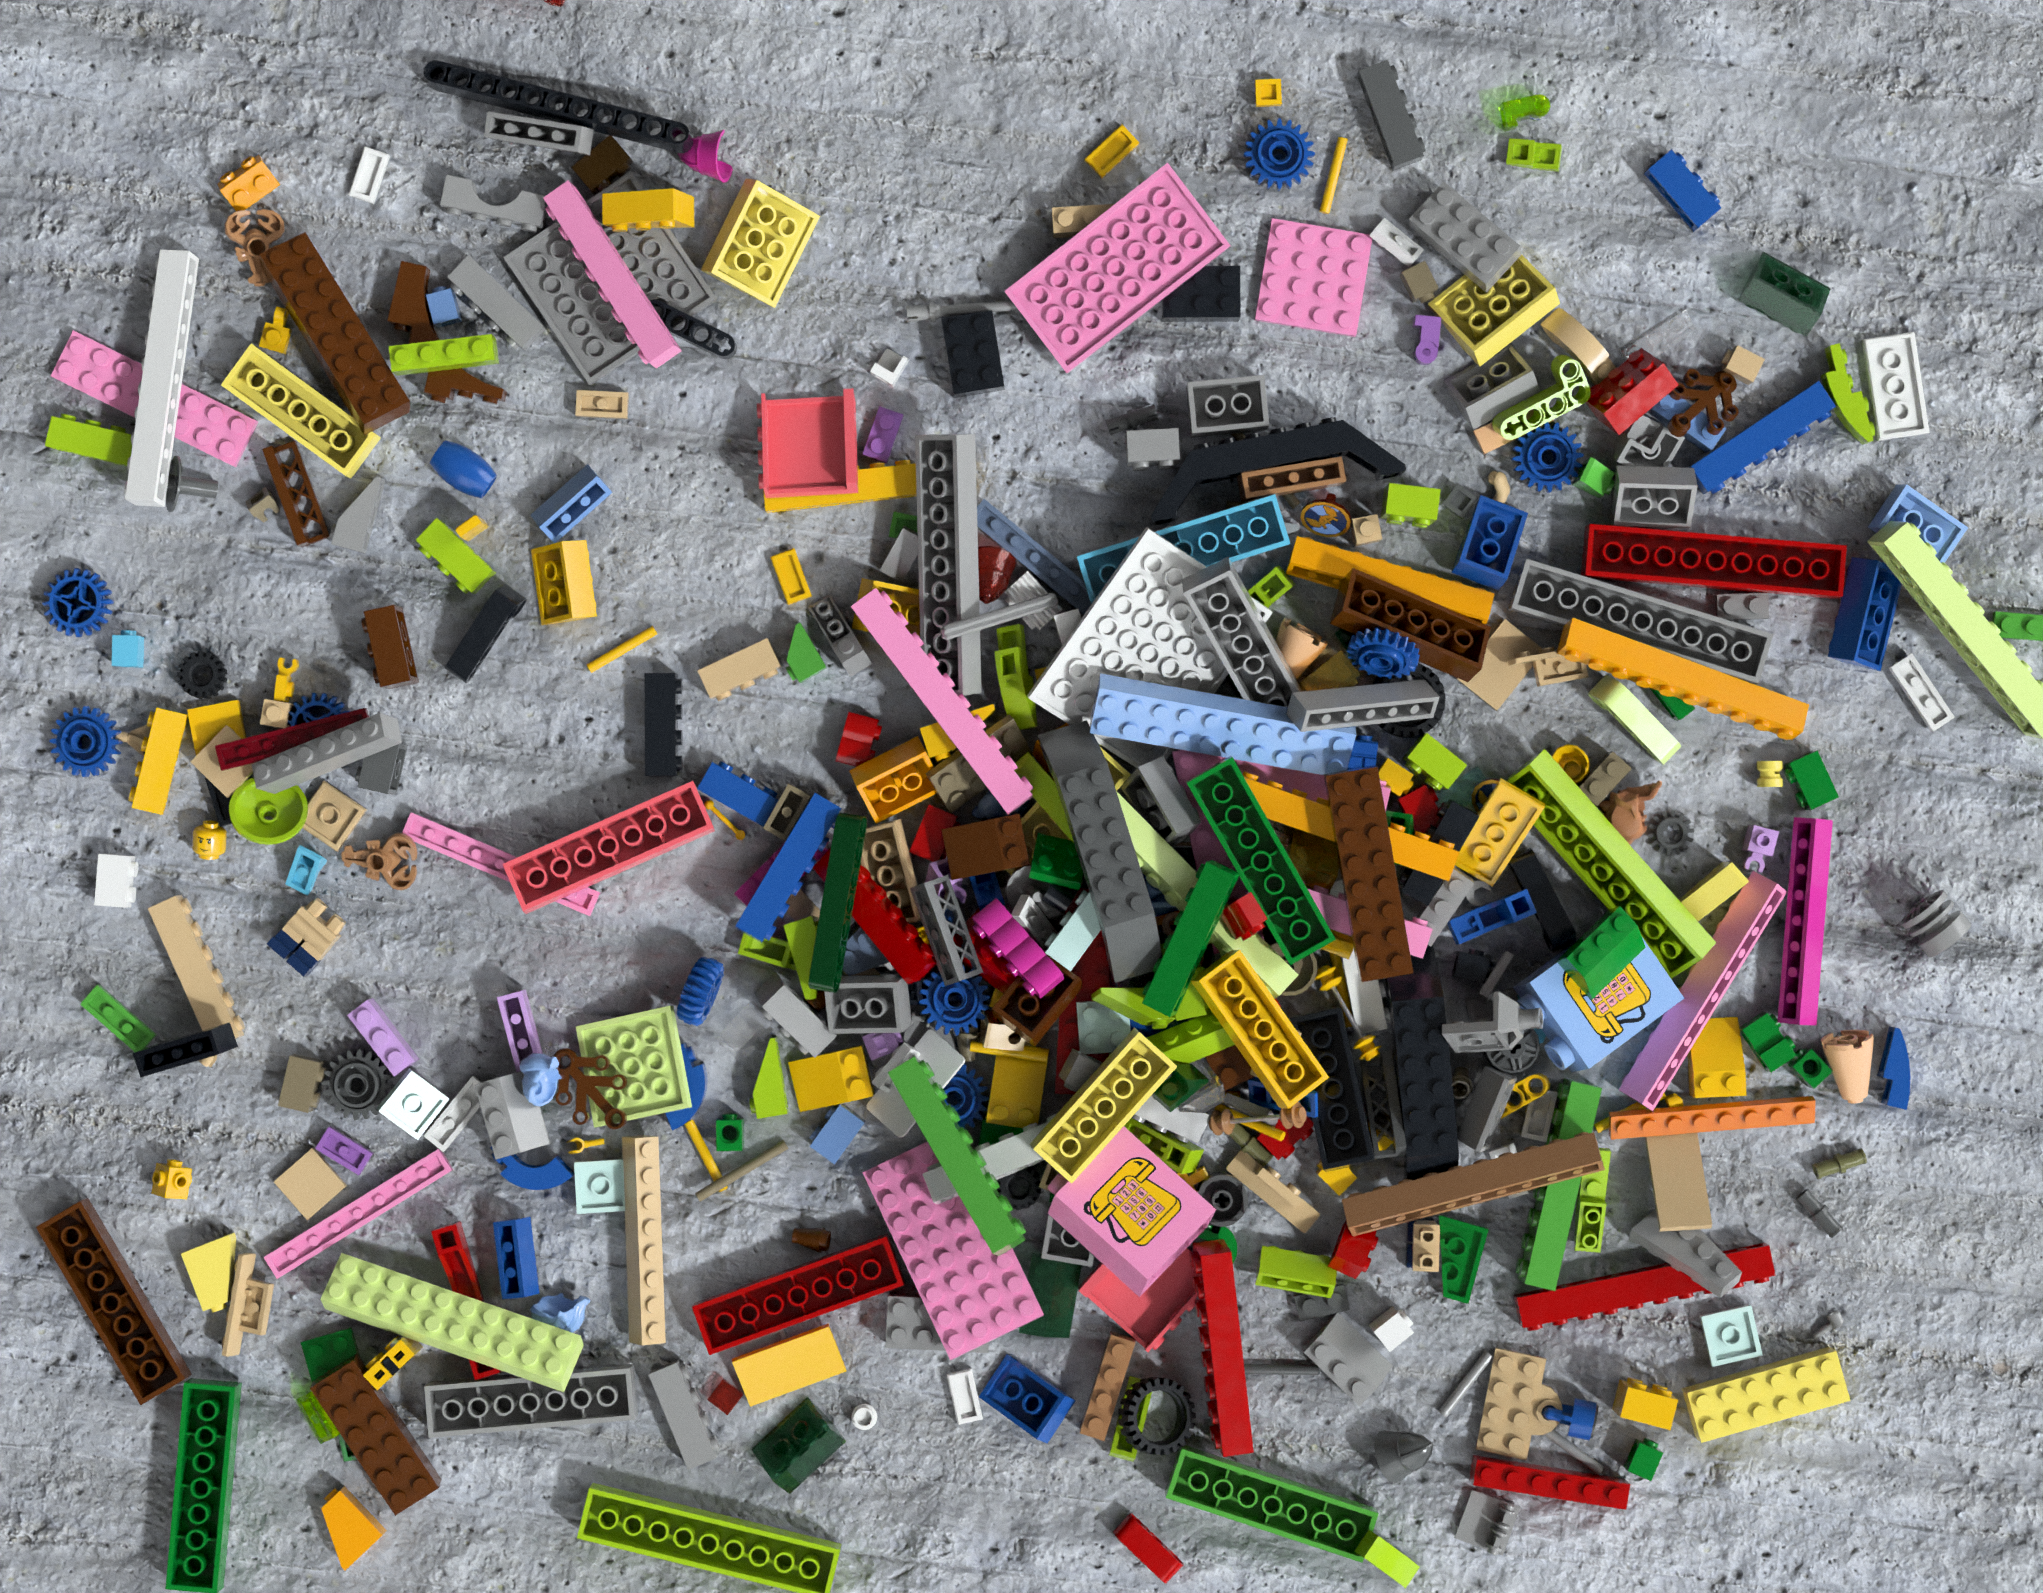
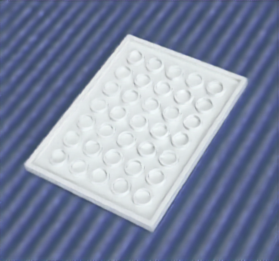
M1146 527L1027 695L1028 698L1069 725L1087 720L1090 726L1100 673L1214 694L1229 673L1186 599L1182 587V579L1206 568V566ZM1251 597L1264 622H1266L1273 612ZM1094 734L1100 745L1136 768L1162 756L1167 760L1175 749Z

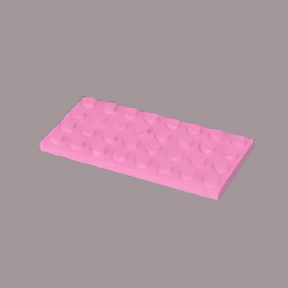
M1166 163L1006 289L1005 293L1064 371L1069 373L1231 245L1169 163Z
M927 1141L863 1172V1175L951 1361L1044 1316V1313L1013 1248L1000 1256L994 1255L959 1196L940 1204L933 1203L923 1173L928 1172L927 1167L939 1163V1160Z

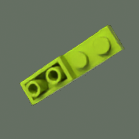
M1840 343L1830 345L1824 349L1830 372L1820 376L1823 387L1836 405L1833 410L1844 427L1862 445L1868 444L1873 441V436H1875L1873 422L1869 421L1867 411H1869L1868 399L1866 396L1863 397L1862 391L1851 392L1853 380L1846 371L1847 354L1845 349H1841Z
M1016 624L997 628L998 651L994 652L998 681L1006 714H1009L1015 720L1020 730L1038 727L1035 702L1027 696L1034 684L1033 677L1028 674L1024 626Z
M1599 1147L1605 1170L1581 1177L1576 1201L1575 1251L1601 1253L1606 1212L1605 1197L1611 1156L1610 1148Z

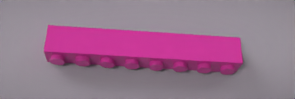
M1794 817L1778 1023L1797 1025L1817 1024L1833 820Z

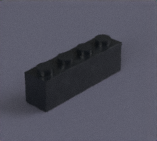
M644 673L645 776H678V771L683 770V757L678 756V745L683 743V732L678 730V720H682L683 717L682 704H678V694H682L683 689L682 679H678L677 673Z
M1449 799L1447 803L1443 802L1436 814L1439 817L1435 826L1430 825L1425 834L1430 835L1429 841L1439 844L1441 839L1455 844L1453 849L1460 851L1479 815ZM1410 868L1409 871L1406 869L1403 871L1398 883L1401 884L1399 889L1403 893L1429 906L1444 879Z
M229 1022L152 1045L132 1054L141 1078L224 1053L238 1047Z

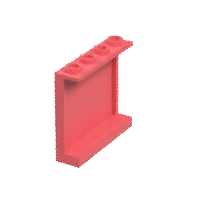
M843 389V396L766 400L765 393H761V403H757L758 419L762 418V426L757 427L758 442H762V450H758L759 466L763 465V473L758 474L759 489H764L766 498L858 493L856 401L854 389Z
M1188 1248L1140 1297L1101 1262L1078 1287L1080 1293L1094 1302L1139 1342L1147 1352L1152 1348L1154 1350L1158 1349L1165 1340L1162 1336L1169 1329L1173 1331L1181 1323L1182 1319L1180 1316L1184 1311L1190 1312L1195 1307V1302L1199 1301L1197 1299V1292H1194L1192 1277H1195L1196 1273L1194 1267H1191L1189 1252L1192 1251Z

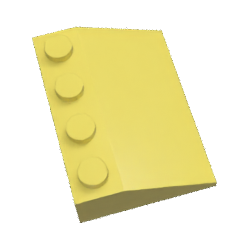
M746 178L701 271L775 308L820 216L760 181Z
M1521 254L1487 293L1464 275L1429 302L1428 306L1437 317H1441L1442 324L1462 349L1480 367L1558 306L1560 301L1555 287Z

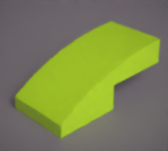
M1509 138L1506 165L1559 172L1562 145Z

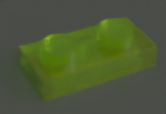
M312 1391L296 1399L320 1444L340 1435Z

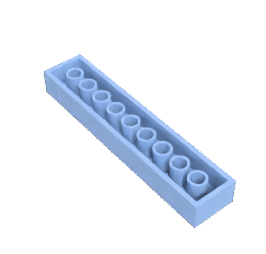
M1100 673L1091 714L1090 733L1225 758L1232 756L1236 760L1323 775L1347 770L1356 738V726L1300 732L1286 715L1288 707Z

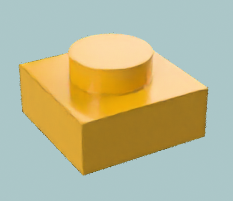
M1281 79L1255 80L1256 107L1282 105Z

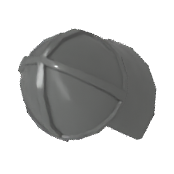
M1380 1431L1375 1437L1374 1443L1378 1467L1388 1481L1398 1483L1427 1463L1432 1455L1433 1443L1426 1437L1411 1431Z

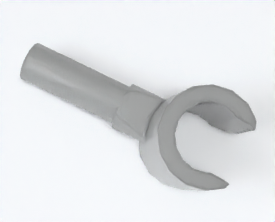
M1839 1310L1826 1315L1829 1323L1811 1335L1814 1340L1818 1339L1828 1330L1830 1331L1843 1325V1318Z

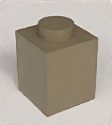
M1426 261L1404 270L1400 274V278L1413 303L1420 300L1422 304L1435 297L1433 293L1439 287Z

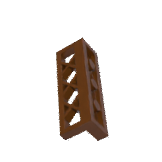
M292 441L278 447L269 446L262 449L297 546L303 548L330 538L328 527L297 442ZM292 448L295 459L290 467L282 463L279 453ZM297 463H298V466H299L300 471H298V470L295 469ZM284 467L289 469L288 474H286ZM293 472L303 477L304 482L300 491L292 488L289 483ZM306 488H307V491H308V494H309V495H307V494L304 493V491H305ZM293 491L296 492V493H298L296 499H295V496H294V494H293ZM302 496L311 499L313 505L308 515L301 512L298 507ZM314 512L318 519L312 517ZM301 515L307 517L305 523ZM310 520L320 524L323 534L309 538L307 527Z

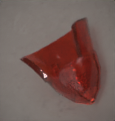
M995 546L978 547L979 600L984 604L997 600L1008 587L1010 577L1017 566L1016 558L1009 551Z

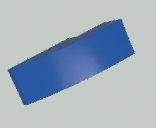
M1889 1026L1877 1074L1879 1077L1887 1078L1881 1103L1907 1110L1911 1080L1908 1052L1901 1029Z

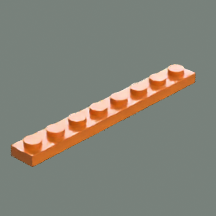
M1813 1096L1654 1108L1653 1111L1641 1109L1609 1112V1136L1612 1140L1815 1123V1099Z

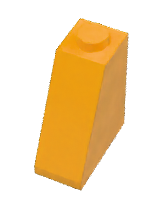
M344 1486L340 1491L334 1488L324 1498L327 1503L321 1509L341 1567L346 1571L387 1530Z

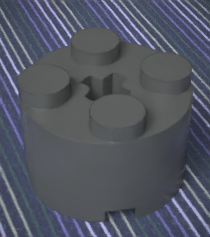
M1226 1172L1212 1173L1199 1183L1196 1189L1197 1193L1216 1209L1210 1221L1211 1224L1220 1227L1233 1225L1247 1210V1191L1241 1181L1232 1174ZM1220 1193L1228 1197V1200L1224 1201V1205H1219V1202L1215 1201V1198H1218Z

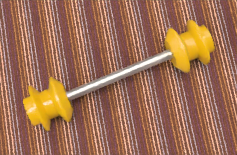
M1325 965L1317 970V976L1315 977V980H1320L1322 983L1319 990H1332L1359 1037V1040L1355 1042L1353 1049H1360L1362 1053L1359 1060L1365 1058L1366 1061L1377 1057L1380 1054L1378 1050L1382 1046H1375L1373 1042L1376 1038L1375 1035L1364 1036L1336 989L1342 977H1335L1333 972L1336 966L1330 968L1329 965Z

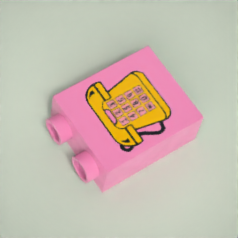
M1124 1126L1072 1184L1063 1175L1058 1173L1047 1188L1055 1195L1048 1214L1139 1297L1208 1227L1216 1211L1210 1203Z

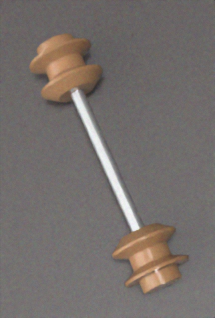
M1299 1102L1289 1109L1281 1108L1280 1114L1234 1118L1229 1109H1224L1222 1113L1219 1110H1214L1208 1124L1209 1128L1217 1136H1220L1223 1132L1230 1135L1236 1123L1280 1119L1286 1129L1292 1128L1293 1124L1296 1128H1301L1306 1121L1307 1114L1305 1108Z

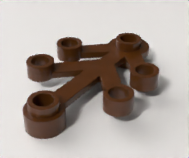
M1689 369L1683 376V381L1687 386L1703 385L1711 388L1708 391L1687 389L1682 383L1677 382L1679 385L1669 393L1672 399L1697 401L1684 414H1675L1668 422L1667 428L1676 437L1684 436L1691 427L1690 422L1706 408L1708 421L1706 429L1710 434L1718 435L1724 428V423L1718 418L1715 398L1721 396L1723 406L1721 417L1724 420L1731 422L1739 414V410L1733 404L1731 393L1737 387L1735 378L1725 371H1719L1714 376L1700 375L1695 369Z
M568 1048L558 1050L554 1057L559 1062L556 1069L562 1078L559 1079L558 1093L555 1097L556 1102L561 1106L572 1102L573 1096L568 1091L571 1075L577 1082L576 1108L572 1116L576 1124L583 1125L589 1121L590 1115L586 1110L588 1094L604 1112L605 1123L610 1129L624 1127L627 1122L626 1113L622 1109H615L595 1086L612 1087L615 1090H621L626 1087L627 1078L622 1074H617L613 1077L584 1075L578 1067H595L599 1071H604L609 1068L610 1059L605 1055L577 1057L576 1053ZM565 1056L570 1059L568 1066L562 1064V1058ZM600 1058L606 1061V1065L603 1068L598 1066ZM617 1077L623 1080V1084L620 1087L615 1085ZM562 1093H566L568 1096V1100L565 1103L560 1100ZM579 1112H582L585 1115V1120L583 1122H580L577 1119V1114ZM615 1114L621 1116V1121L618 1124L613 1121Z

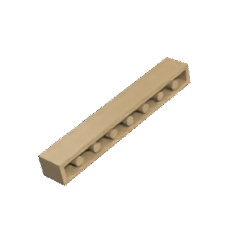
M651 1135L622 1137L625 1192L629 1343L642 1346L666 1343L659 1140L658 1136Z

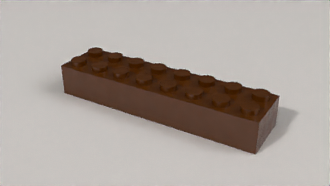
M306 232L261 253V269L362 433L366 435L409 413L410 400Z
M1373 765L1323 774L1359 980L1366 982L1412 974L1413 967L1378 767Z
M89 1198L77 1202L36 1227L140 1405L192 1375Z

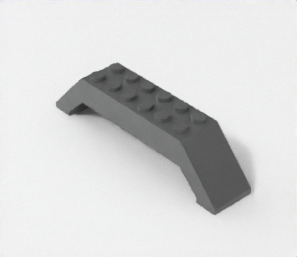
M1087 720L1039 734L1037 737L1043 757L1054 778L1102 931L1107 961L1113 981L1116 983L1152 972L1157 960L1163 958L1155 913L1103 752L1094 734L1090 733V726Z

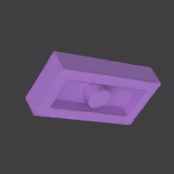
M879 406L862 455L887 464L904 415Z
M331 1126L327 1128L315 1148L357 1175H361L374 1152Z

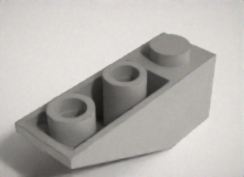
M830 594L808 607L850 677L872 664Z

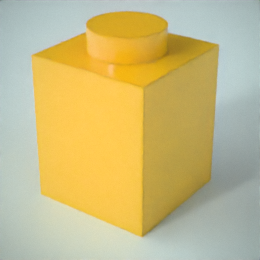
M1386 758L1378 769L1380 779L1387 781L1386 786H1391L1390 792L1397 797L1401 796L1402 793L1406 795L1414 784L1411 780L1414 774L1389 758Z

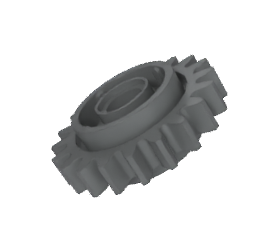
M358 1049L356 1056L352 1050H348L347 1058L343 1054L337 1055L340 1063L335 1061L329 1063L333 1071H324V1074L329 1076L330 1080L322 1082L323 1085L329 1086V1090L324 1091L323 1095L332 1096L327 1104H337L334 1110L335 1113L344 1109L343 1118L349 1117L351 1112L353 1113L354 1120L359 1119L360 1113H362L364 1119L370 1118L369 1111L374 1115H378L377 1106L388 1095L387 1089L395 1086L387 1082L388 1079L394 1076L385 1073L388 1068L385 1065H380L382 1060L379 1057L373 1060V1051H369L365 1057L363 1049ZM356 1077L364 1082L362 1091H357L353 1087V1080Z

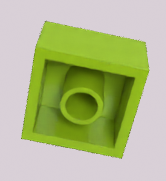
M1389 483L1384 488L1381 518L1387 519L1386 523L1402 525L1404 521L1412 522L1413 527L1427 528V526H1430V524L1437 520L1441 489Z
M1428 733L1420 735L1403 757L1406 761L1404 766L1416 775L1420 773L1427 778L1424 782L1436 791L1440 789L1448 790L1467 766V764Z

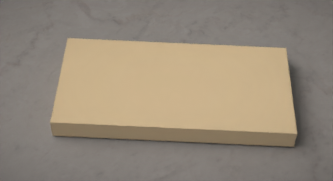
M1698 1133L1645 1137L1659 1232L1711 1229L1712 1219Z

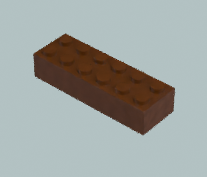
M1352 568L1340 582L1330 624L1355 635L1357 631L1364 633L1366 628L1370 631L1378 628L1379 630L1389 629L1393 633L1399 632L1401 637H1408V642L1415 643L1414 648L1419 649V662L1466 682H1469L1482 669L1491 627L1355 568Z
M358 1353L313 1380L310 1390L396 1516L437 1490L442 1479L382 1389L376 1390L363 1376L368 1369Z

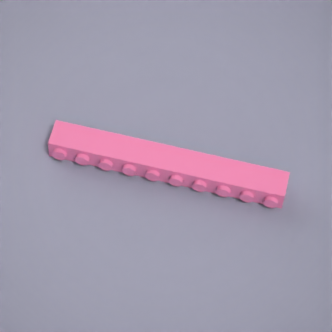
M876 588L853 604L851 606L852 610L1007 815L1011 814L1033 797L1030 792L1033 786L1025 776L1021 779L1014 771L1018 768L1009 755L1004 758L999 751L1002 746L994 735L988 737L983 730L986 724L978 714L974 717L967 709L971 706L962 693L957 696L952 689L955 684L947 673L941 675L936 668L940 664L930 652L926 655L922 650L923 641L916 632L910 634L905 627L908 622L900 611L896 614L890 607L893 602L883 590L879 593Z
M1755 871L1747 878L1749 882L1742 887L1737 898L1731 902L1729 911L1724 919L1718 923L1712 937L1716 944L1702 960L1691 967L1689 976L1683 986L1678 989L1684 999L1662 1015L1661 1022L1656 1030L1650 1034L1645 1048L1637 1055L1634 1066L1622 1080L1619 1091L1652 1111L1787 893L1779 884Z

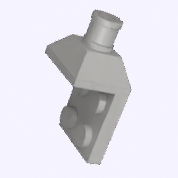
M1498 991L1494 992L1493 1021L1488 1019H1478L1476 1022L1470 1023L1452 1021L1451 1024H1442V1035L1455 1053L1511 1050L1523 1038L1524 1030L1543 1028V1012L1541 1008L1521 1009L1516 1001Z

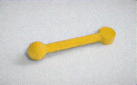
M712 800L704 802L705 808L714 812L735 833V837L738 840L745 838V832L738 830L714 806Z

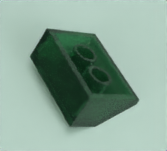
M1763 252L1744 285L1739 300L1747 307L1762 312L1769 319L1778 321L1789 327L1793 332L1807 337L1822 315L1831 288Z
M1031 1254L1027 1280L1044 1316L1019 1327V1333L1040 1337H1070L1082 1265L1043 1259L1041 1254Z
M806 1397L751 1450L772 1481L791 1494L835 1453L846 1440L831 1420L809 1397Z

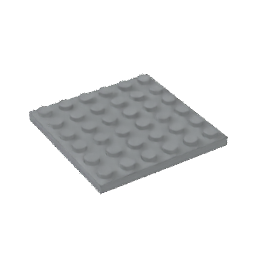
M629 172L605 188L601 193L599 192L586 201L649 300H659L692 317L717 301V298L670 229L651 228V230H636V228H628L627 232H613L611 227L603 225V193L643 191L632 172ZM556 221L503 258L591 386L637 355L640 348L635 343L632 344L625 335L626 326L623 322L619 323L611 313V310L614 308L610 301L606 303L600 296L598 289L601 287L597 281L592 282L584 270L587 268L583 260L579 261L571 250L574 245L570 239L566 241L558 230L561 225ZM654 307L658 315L661 316L662 309ZM676 318L672 322V328H677L685 320L683 318Z

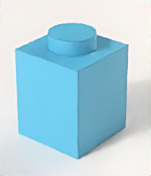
M121 630V635H112L111 666L143 668L144 637L136 636L137 631Z

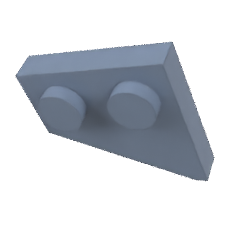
M861 927L847 941L843 971L848 976L889 962Z

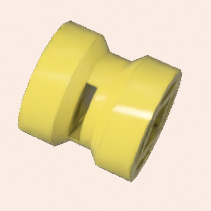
M1757 761V770L1760 772L1757 779V787H1783V779L1780 777L1783 761Z

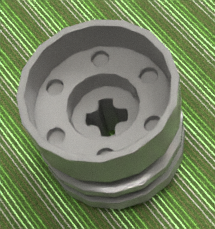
M1939 890L1920 900L1900 922L1904 929L1912 927L1908 933L1911 937L1924 933L1917 945L1929 958L1949 948L1971 927V922L1961 911L1948 914L1954 906V902L1952 900L1945 901L1947 894L1944 890Z

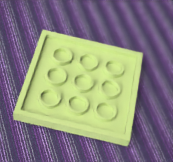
M674 1006L661 1007L576 1026L581 1057L605 1055L610 1059L608 1069L599 1071L595 1067H583L584 1075L613 1077L614 1075L622 1074L627 1078V1085L621 1090H615L612 1087L595 1086L615 1109H622L626 1113L627 1121L692 1107ZM600 1058L598 1066L603 1068L606 1065V1061ZM617 1077L615 1085L620 1087L623 1084V1080ZM588 1096L594 1128L606 1126L604 1112ZM615 1114L613 1116V1121L615 1123H620L621 1116L619 1114Z

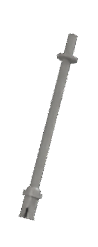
M1011 300L939 306L934 304V302H929V305L906 306L907 322L922 320L936 322V319H939L940 316L963 315L992 310V312L1018 310Z

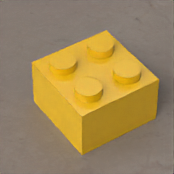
M1628 1377L1627 1381L1619 1379L1612 1410L1621 1418L1671 1430L1678 1399L1665 1386L1652 1384L1651 1388L1643 1384L1641 1380Z

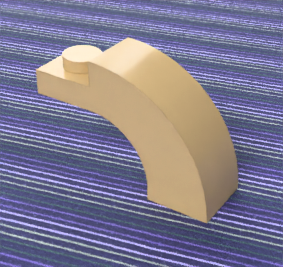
M1558 307L1540 324L1553 343L1559 345L1574 360L1579 362L1583 371L1594 385L1603 381L1609 372L1616 368L1609 359V353L1580 322L1563 309Z

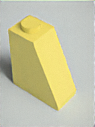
M1721 862L1681 897L1679 901L1697 921H1700L1749 881L1733 862Z
M235 1232L181 1253L203 1311L211 1309L212 1313L226 1308V1302L231 1300L230 1290L234 1284L236 1251Z

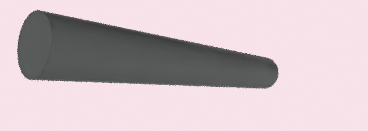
M1244 1364L1245 1374L1318 1375L1319 1372L1317 1365Z

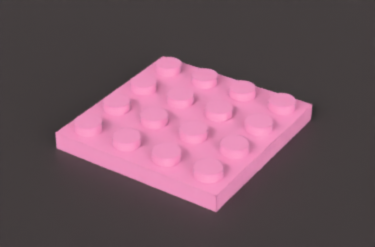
M1272 218L1255 321L1356 337L1372 244L1370 234Z

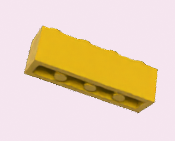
M158 707L155 712L150 711L147 726L151 727L149 737L144 736L141 751L145 752L143 762L138 761L135 776L139 777L137 787L132 786L128 800L133 802L132 808L160 815L164 814L188 718L187 714Z

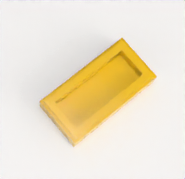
M1122 124L1085 158V162L1102 179L1139 145V142Z
M473 515L459 525L455 531L460 538L469 542L489 526L484 519Z
M795 548L770 557L788 605L812 597Z

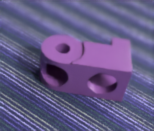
M1415 315L1413 317V328H1419L1418 345L1414 349L1413 355L1415 361L1421 365H1428L1437 357L1441 317Z

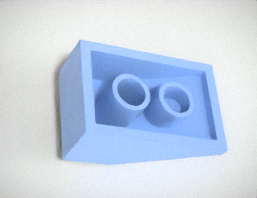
M1899 484L1894 487L1868 526V528L1877 533L1890 521L1913 523L1921 533L1919 537L1923 542L1929 543L1936 550L1937 554L1935 556L1940 563L1946 562L1968 529L1967 526L1907 484Z

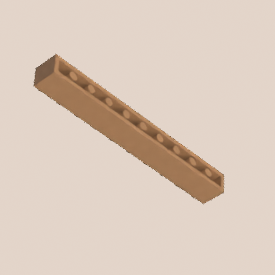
M1582 1132L1576 1134L1574 1138L1567 1140L1555 1139L1549 1142L1548 1145L1540 1147L1529 1146L1518 1153L1507 1152L1495 1159L1477 1160L1469 1166H1454L1449 1168L1448 1171L1439 1174L1428 1173L1420 1179H1405L1394 1186H1379L1371 1192L1353 1193L1348 1198L1342 1199L1348 1228L1352 1236H1357L1603 1171L1605 1168L1594 1132Z

